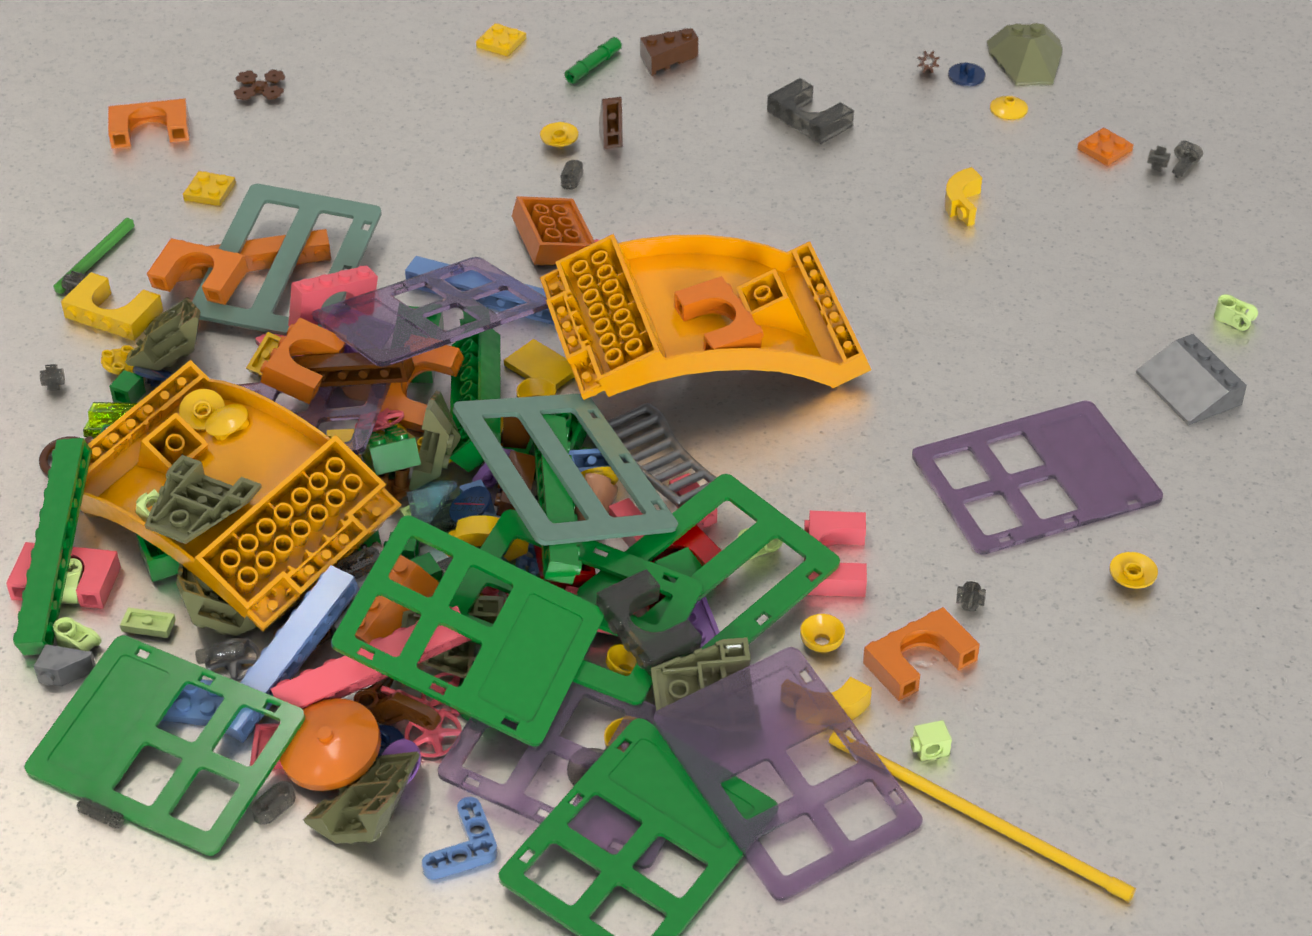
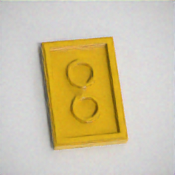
M532 339L504 359V366L523 378H546L555 384L556 390L574 378L571 365L567 359L535 339Z

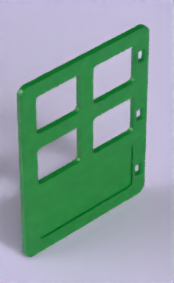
M406 515L399 520L332 637L331 646L335 651L525 744L535 747L542 744L604 618V612L600 607L428 523ZM412 538L452 557L450 565L431 597L423 596L389 578L405 546ZM472 567L512 587L506 602L491 627H487L449 607L465 575ZM378 596H383L420 615L418 623L398 657H393L355 637ZM438 626L447 627L481 645V649L460 687H455L417 667ZM362 648L373 653L372 660L358 654L360 649ZM432 683L446 689L444 695L430 689ZM506 718L518 724L516 730L502 724L503 719Z
M121 635L116 637L30 755L24 765V769L29 776L202 854L212 856L220 851L304 723L305 714L298 706L129 636ZM140 649L150 653L146 659L138 656ZM203 676L213 679L210 685L200 681ZM188 684L224 698L194 742H189L157 728L179 694ZM268 703L279 707L275 713L265 709ZM245 707L281 722L252 766H245L213 752L240 710ZM146 745L182 759L180 765L152 805H145L114 791V788ZM201 770H207L239 784V787L214 825L208 831L201 830L171 816L172 811Z
M637 718L630 722L499 870L498 880L501 885L577 936H615L592 921L590 916L616 886H621L666 916L651 936H679L774 819L778 812V804L771 797L650 722ZM625 740L630 746L622 752L617 748ZM578 794L583 799L577 806H574L570 801ZM595 795L600 796L642 824L615 855L608 853L568 826L572 819ZM657 837H664L707 865V868L683 897H676L633 869V865ZM551 844L559 845L600 873L573 905L563 902L524 875ZM529 850L534 855L525 863L520 858Z

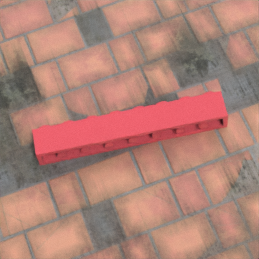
M458 606L450 607L452 610L460 613ZM416 624L408 628H399L388 637L376 638L369 645L393 657H398ZM438 626L418 664L471 639L447 627ZM362 648L358 652V654L371 660L374 656L373 653ZM343 656L338 659H329L323 663V666L316 669H307L294 679L282 680L277 683L276 687L271 688L274 697L298 706L303 710L319 701L341 699L388 678V676L347 656Z

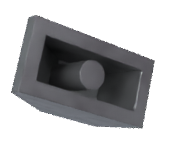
M46 644L34 665V669L39 683L64 686L89 675L96 664L92 652Z

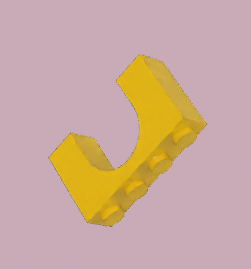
M92 272L61 301L65 318L133 341L147 329L154 318L164 311L161 296L144 289L123 307L117 309L99 308L112 293L108 278Z

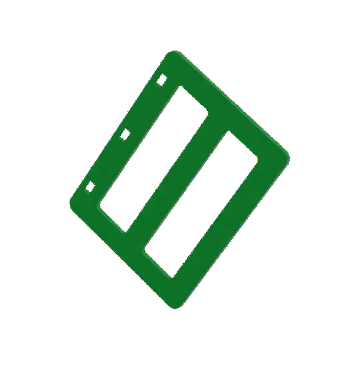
M730 474L718 476L672 513L678 521V526L674 532L644 535L624 551L651 561L723 502L729 501L755 520L756 523L690 576L701 581L703 584V592L698 601L773 539H780L805 558V561L702 647V650L715 645V642L722 639L747 637L749 645L836 571L840 565V558L837 554ZM599 571L579 587L577 591L578 596L653 625L659 623L672 599L666 596L643 616L637 617L610 595L627 580L604 571ZM815 571L819 576L811 582L807 577ZM762 615L769 618L761 625L756 621ZM629 641V642H630L631 644H633L636 648H638L641 652H643V650H644V647H643V646H641V645H639V644H636V643H634V642ZM673 647L665 662L677 657L683 658L685 655Z
M506 510L480 549L503 559L515 539H520L541 547V544L534 540L516 510ZM595 540L577 542V545H580L578 560L582 561L583 564L672 598L659 623L653 625L578 596L603 610L604 618L598 629L644 647V650L629 676L621 675L583 660L572 682L630 705H640L644 702L652 687L651 668L665 663L703 592V584L697 579ZM595 550H601L608 553V555L604 557L595 553ZM472 567L465 575L449 607L458 606L461 614L487 627L493 626L492 623L469 615V611L485 587L490 586L510 594L512 587ZM666 575L677 580L675 583L663 579V577Z

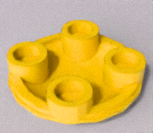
M123 345L119 349L103 350L101 354L103 368L116 375H120L124 370L134 373V366H129L126 363L128 353L132 349L134 350V348L130 345Z
M231 404L219 408L207 419L205 424L206 432L211 436H215L218 441L225 440L229 434L245 429L249 425L247 419L248 410L239 404Z

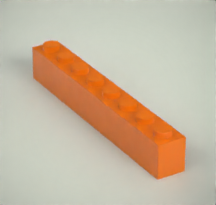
M327 229L311 232L296 265L331 260ZM286 235L247 240L240 253L245 257L249 269L247 272L270 269ZM221 244L210 245V246H207V247H212V248H216V249H217V248L220 247ZM198 266L189 269L177 282L203 279L209 267Z

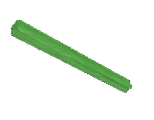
M125 218L54 284V291L60 295L67 291L134 228V221Z

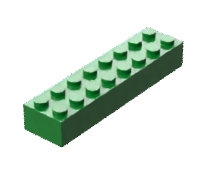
M482 320L452 344V347L460 349L464 360L457 377L451 376L450 413L461 438L450 455V459L467 472L481 466L484 460L453 412L454 404L459 401L501 399L500 334ZM501 417L485 418V422L501 445Z

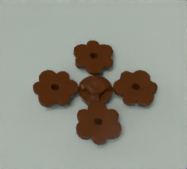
M272 69L269 73L264 74L265 81H256L257 74L252 70L240 72L236 76L237 82L253 84L251 87L246 88L243 86L240 89L234 90V95L236 99L249 100L255 96V93L262 94L267 99H277L284 93V89L278 88L277 85L268 86V83H278L286 78L285 74L281 70Z

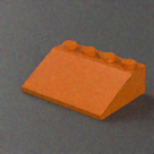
M517 196L512 218L534 264L541 266L554 265L556 261L595 243L573 198Z
M400 555L389 575L391 580L426 597H431L439 584L437 580L418 564ZM378 596L355 637L369 644L376 638H385L392 635L395 630L401 628L403 612L410 609L383 596Z

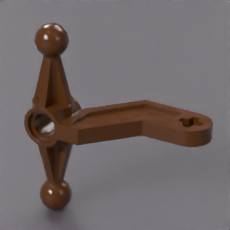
M390 677L372 684L369 688L359 690L354 696V701L365 706L373 714L376 721L382 725L390 726L406 719L425 729L435 730L441 722L438 712L419 701L399 692L391 695L382 693V685L391 688L394 679Z

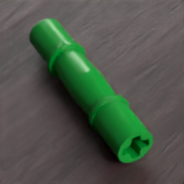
M612 37L599 45L595 51L588 54L584 59L578 60L572 67L564 72L565 79L569 83L574 84L582 77L588 75L589 71L596 68L604 60L610 59L612 55L622 48L621 41L617 37Z

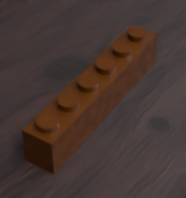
M410 349L291 357L300 366L323 376L320 387L408 382L415 369Z

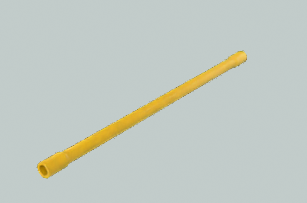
M837 730L831 734L829 744L868 762L1098 884L1113 895L1127 902H1130L1133 898L1136 888L1126 882L1109 876L857 743L856 740Z

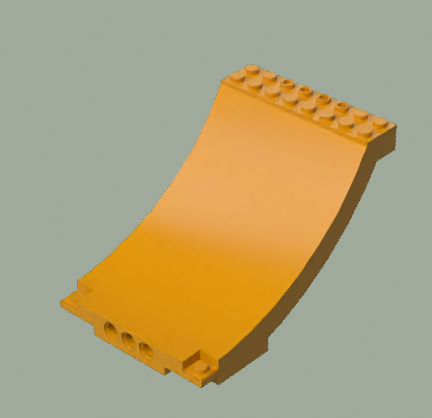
M612 234L556 261L558 269L540 277L547 297L546 302L566 359L571 365L580 394L584 400L602 391H605L607 396L610 397L651 382L712 371L757 370L782 372L831 386L832 389L871 371L864 352L810 241L785 252L766 244L714 235H667L619 243L615 235ZM722 276L726 283L732 286L734 294L740 297L744 308L751 312L755 323L761 326L764 334L761 348H729L704 351V334L726 327L733 321L724 315L715 313L683 321L674 308V292Z
M190 360L88 443L92 453L80 510L84 514L89 513L116 522L149 541L187 568L233 607L243 618L248 617L264 632L278 618L280 619L295 606L308 591L313 589L320 575L326 572L330 565L334 567L340 565L401 507V504L385 489L386 484L338 436L335 435L329 438L322 431L292 411L263 395L236 384L210 379ZM198 389H210L222 397L225 406L239 404L247 408L249 425L245 429L229 434L225 440L218 441L215 436H211L206 430H194L179 415V407L184 397L190 392ZM207 411L201 412L200 415H205ZM181 455L201 461L206 476L232 486L240 477L261 484L262 488L248 504L187 544L146 529L145 522L135 513L137 499L142 494H149L154 489L159 493L161 486H164L167 479L168 469ZM150 506L147 509L151 511L153 506Z

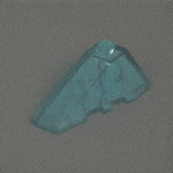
M444 479L429 482L408 491L407 497L411 516L423 522L434 520L433 516L441 512L456 489L457 481Z

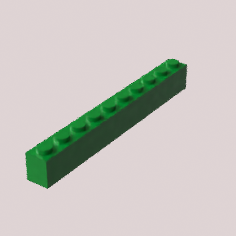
M542 414L569 455L571 443L567 441L569 427H566L565 417ZM534 442L538 504L552 523L577 521V514H574L576 504ZM577 542L541 545L544 580L573 584L575 576L580 574L582 561L578 560L580 545H577Z
M84 438L59 439L56 441L55 449L52 451L51 469L48 470L47 488L44 489V503L39 512L40 522L35 531L36 541L34 548L31 550V564L26 574V588L22 592L23 602L21 611L18 612L17 631L13 635L14 645L23 656L40 655L46 644L53 645L55 633L53 625L59 618L92 453Z

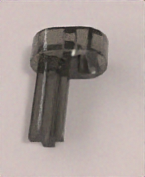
M1184 140L1175 147L1174 154L1180 159L1179 163L1172 170L1175 177H1182L1192 164L1198 163L1202 158L1203 151L1198 145Z

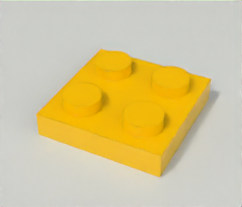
M494 23L476 41V47L508 57L526 39V32Z
M198 171L184 191L183 199L185 201L221 207L235 186L236 179L233 176Z

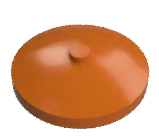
M339 698L319 701L303 709L305 721L279 759L284 772L295 784L314 791L338 789L359 779L373 765L381 746L380 729L373 714L358 702Z

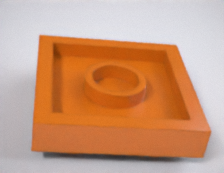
M1103 127L1078 142L1077 149L1108 166L1133 151L1134 144Z

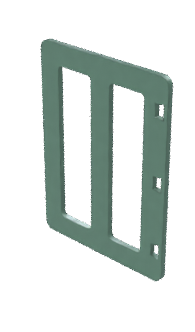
M264 184L251 185L219 249L241 253L266 203L297 208L299 210L252 307L245 309L207 301L202 285L213 270V268L209 267L192 300L193 304L201 311L200 320L286 336L289 328V317L276 315L273 312L319 215L324 213L353 219L328 273L331 274L344 269L359 267L382 215L379 206ZM365 224L370 225L368 231L363 230ZM338 292L324 302L320 309L318 326L323 327L325 321H322L323 315H331L337 305H342L346 292Z
M581 394L459 401L454 404L453 412L537 543L541 545H556L668 533L676 530L678 521L591 397L584 400ZM573 413L643 515L611 517L542 414ZM594 413L596 418H592L590 414ZM517 417L586 520L564 523L550 522L484 419ZM622 458H625L628 463H624ZM657 504L661 510H656L654 505Z

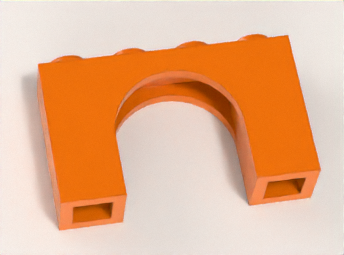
M186 98L108 106V135L111 149L131 147L132 131L137 126L149 122H158L166 125L170 143L189 141V117Z
M171 238L147 272V276L152 288L171 292L179 278L189 269L198 266L211 267L213 270L202 285L206 300L226 305L249 269L244 255Z
M722 276L674 292V308L683 321L712 313L724 315L733 321L726 327L704 334V351L729 348H761L762 338L764 337L761 326L755 323L751 312L744 308L740 297L734 294L732 286L729 283L727 284Z
M299 318L295 325L291 324L289 326L286 337H281L278 348L272 350L269 361L265 360L260 369V372L263 373L261 383L310 405L318 393L323 376L300 366L291 357L296 355L344 353L348 339Z
M411 336L403 350L410 349L415 369L408 382L388 383L387 393L384 400L379 403L378 413L383 412L386 408L390 411H403L404 418L399 423L405 428L424 433L425 430L422 429L427 404L407 398V389L410 382L415 376L426 371H436L457 377L464 356L459 348ZM394 417V418H391V419H389V420L395 421V420H397L399 417Z
M942 607L936 611L929 612L926 616L908 623L897 631L890 632L887 636L877 641L870 642L864 647L863 664L900 701L918 692L920 674L902 655L906 650L917 646L936 649L957 670H960L978 660L980 644Z

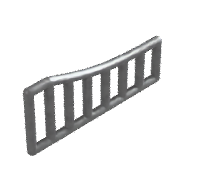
M645 403L608 420L610 426L614 428L642 414L649 413L651 415L616 431L615 433L620 440L658 422L660 427L623 444L630 451L662 435L666 437L665 440L631 456L637 463L669 447L673 448L674 451L642 466L638 464V466L652 486L676 506L680 507L717 478L682 447L670 429L663 413L650 403ZM622 458L624 463H628L625 458ZM681 458L684 461L655 476L649 473L676 459ZM691 468L695 471V473L668 486L662 483ZM702 479L708 482L681 496L675 493Z

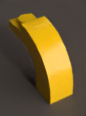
M973 167L955 173L948 180L944 206L947 214L950 217L957 215L967 226L975 224L976 207L967 198L980 194L982 176Z
M486 515L465 517L458 520L456 530H452L448 534L475 547L482 546L499 520V517ZM515 539L504 557L508 561H512L526 554L529 543Z
M850 677L837 691L818 694L810 692L786 679L781 685L780 702L789 708L795 709L796 720L814 726H836L854 720L871 704L872 687Z

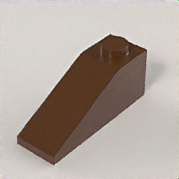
M621 96L605 98L601 101L599 136L604 149L623 147Z

